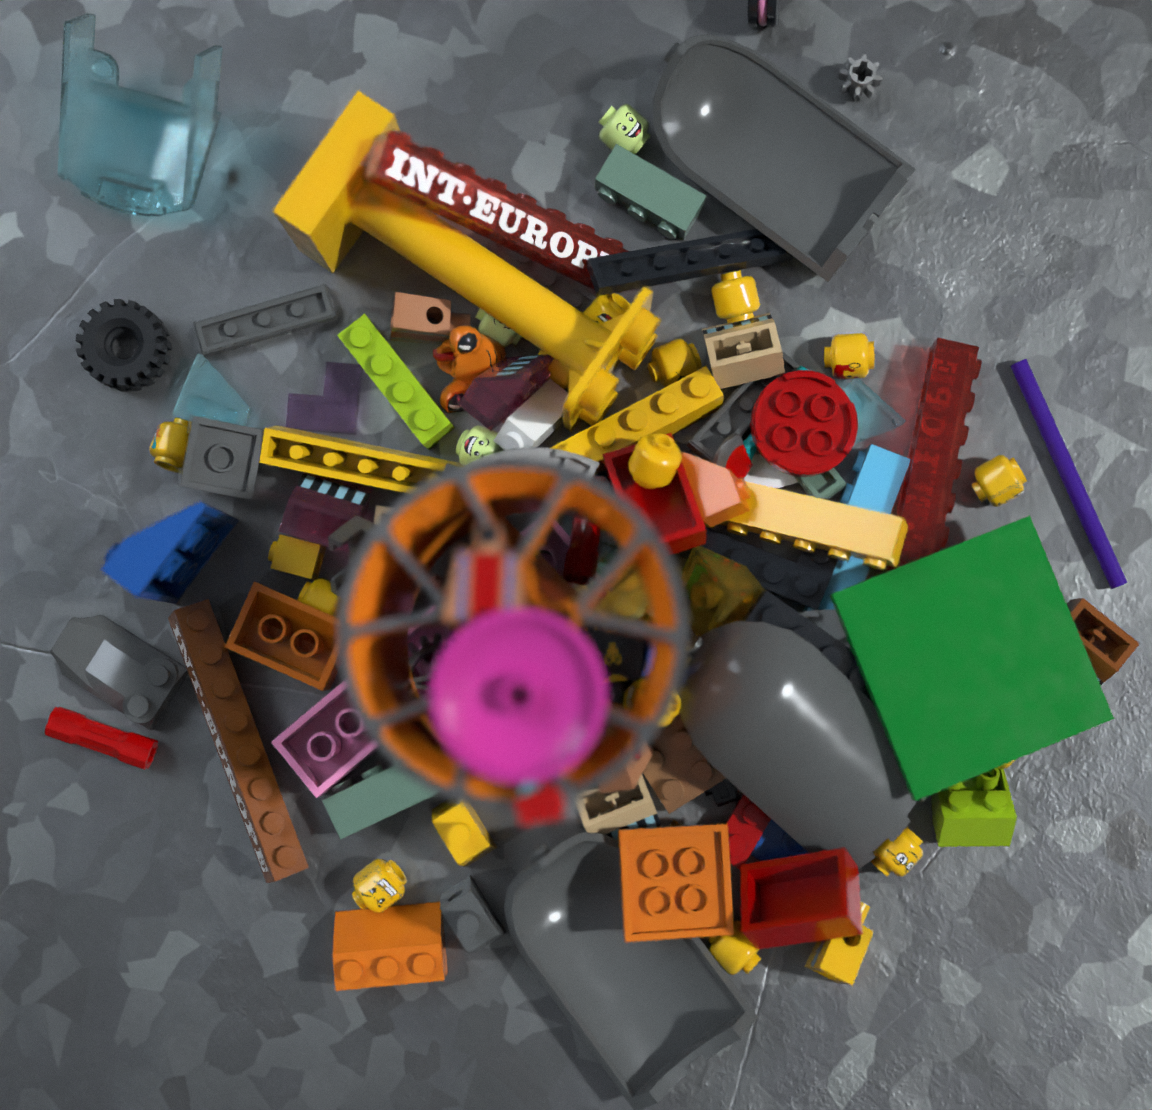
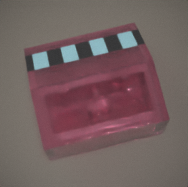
M549 354L505 357L473 380L458 405L492 431L501 423L504 424L506 419L531 397L530 394L535 387L539 389L551 375L548 368L555 358Z
M304 472L289 497L279 532L329 548L328 536L356 515L365 519L374 489L350 481ZM348 542L335 550L349 554Z

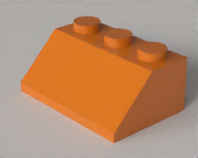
M254 581L225 648L319 690H330L340 668L338 618Z
M440 901L394 905L381 913L373 912L368 908L365 910L336 911L332 952L335 991L444 981L448 974L444 921L440 910Z

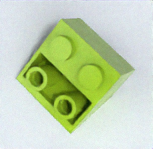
M994 768L931 795L932 822L938 847L1010 846L1017 816L1004 769Z

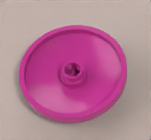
M507 608L490 612L475 619L460 630L449 642L434 671L431 688V706L441 738L454 756L464 765L478 774L493 780L506 783H531L560 774L575 764L587 752L598 735L603 722L606 708V684L597 654L586 638L575 627L556 615L532 608Z

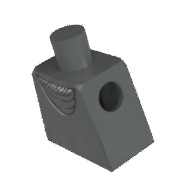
M471 875L440 895V910L468 954L477 953L507 933Z

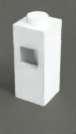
M549 379L506 419L494 442L504 450L539 447L563 423L562 406L568 397V393L553 380Z

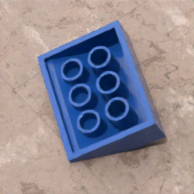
M200 501L124 539L121 544H114L104 557L106 563L101 568V571L136 597L176 604L239 520Z

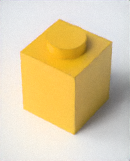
M280 534L278 541H273L269 550L268 561L272 562L270 568L315 580L319 577L326 547Z

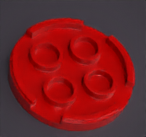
M798 370L783 374L770 382L762 390L754 403L750 426L757 450L771 466L792 476L812 477L830 471L849 454L856 440L858 418L854 403H851L849 397L835 383L834 379L819 372Z

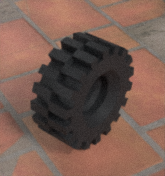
M114 299V305L105 301L99 304L102 309L99 312L92 308L87 313L92 319L89 323L84 320L81 321L79 327L84 330L83 335L76 334L75 340L81 344V348H76L77 356L83 359V362H81L83 368L90 372L89 375L112 389L114 387L119 391L127 392V388L138 391L142 390V384L147 386L154 384L155 382L152 377L156 374L161 377L165 372L161 369L163 363L169 365L171 359L167 355V350H172V343L167 340L170 334L167 328L162 325L163 322L145 306H140L132 300L126 303L122 299ZM121 334H132L138 342L136 353L129 359H119L113 353V343Z

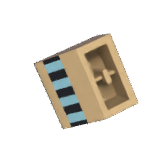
M770 313L754 316V318L739 322L724 323L702 329L712 375L720 389L785 374L782 349L776 325Z
M642 775L634 789L601 793L599 789L580 795L581 805L579 814L587 833L605 834L618 841V829L662 827Z

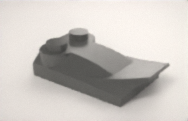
M104 615L86 618L72 617L50 651L57 661L62 675L125 714V717L131 722L139 723L148 730L154 729L188 675L184 665Z

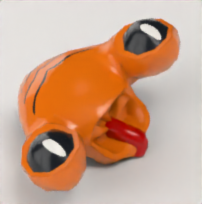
M469 325L455 327L450 332V339H446L438 348L433 349V357L437 360L438 367L454 378L440 394L439 400L442 408L447 413L462 410L470 402L474 391L495 374L506 357L505 348L498 341L479 333L477 329Z

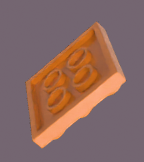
M715 823L618 829L623 938L625 942L734 935L728 824Z

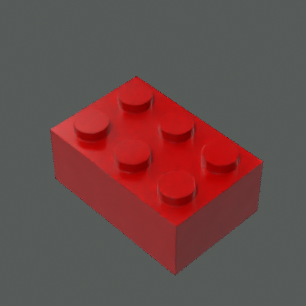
M672 433L665 434L674 440ZM637 443L602 454L604 469L610 487L627 499L645 517L660 537L669 555L706 544V527L682 461L668 485L649 489L635 482L629 471L628 461Z
M845 847L740 865L741 932L757 950L863 934L858 866Z

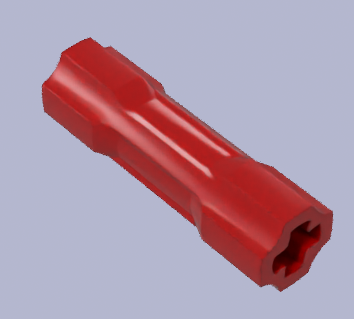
M593 475L594 478L609 486V481L605 477ZM573 517L570 544L566 552L562 577L568 583L591 585L596 579L599 558L597 551L601 528Z
M55 707L45 726L46 736L92 749L144 770L149 769L158 749V741L134 732H126L89 719L83 714L63 707Z

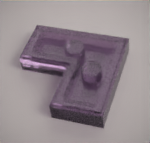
M327 362L323 396L289 393L285 427L304 431L356 435L363 370L361 365Z

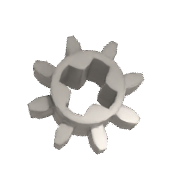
M866 54L856 61L849 57L845 64L846 69H841L837 76L839 80L844 81L840 92L841 94L847 92L853 96V101H856L859 96L864 94L870 99L874 93L873 86H879L882 81L881 76L875 75L879 63L873 64L867 60ZM858 75L862 76V81L858 80Z

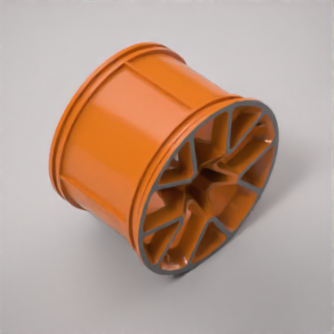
M497 458L477 461L441 473L413 489L400 499L369 533L354 559L341 597L338 617L340 668L347 694L365 731L379 750L411 779L444 797L475 807L516 810L513 800L519 796L518 783L493 780L478 774L464 765L446 746L436 727L435 721L428 713L432 711L431 696L421 700L414 684L408 654V631L445 623L458 633L471 623L470 621L443 620L447 592L429 571L439 557L454 542L475 529L476 524L498 525L495 520L497 518L526 512H540L517 550L525 608L537 609L556 615L571 624L579 632L582 631L585 625L643 637L649 640L653 646L648 676L636 704L629 710H621L606 703L604 718L614 722L617 725V729L595 749L583 755L570 768L561 772L562 775L568 777L574 783L579 796L609 781L626 768L645 749L658 732L671 709L685 666L687 615L684 596L671 557L656 531L627 499L610 486L579 470L546 460ZM558 514L589 522L608 532L621 544L620 555L578 600L569 601L566 595L554 584L536 576L529 564ZM501 531L500 549H511ZM631 564L637 566L648 591L653 613V622L651 624L600 614L592 610V605ZM422 584L435 600L436 606L432 611L411 615L416 596ZM555 776L538 782L542 786Z

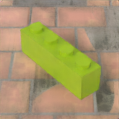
M365 313L337 335L418 440L428 450L437 445L441 438L455 428Z

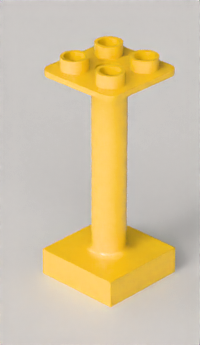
M357 91L273 210L299 251L331 273H334L361 233L366 231L570 368L568 397L562 406L563 425L566 429L572 432L581 419L591 426L602 421L618 396V392L615 389L620 379L612 375L620 362L635 371L658 337L655 331L661 319L650 312L653 291L645 286L625 313L599 324L395 188L399 179L387 174L388 170L392 169L397 158L395 150L398 149L408 154L396 117L393 113L360 91ZM409 157L408 160L405 159L402 163L401 175L404 174L411 164Z

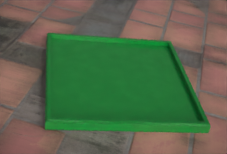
M1030 516L829 595L913 801L932 795L1114 719Z

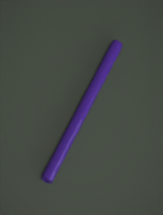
M1027 359L1012 364L1010 366L1110 589L1128 583Z

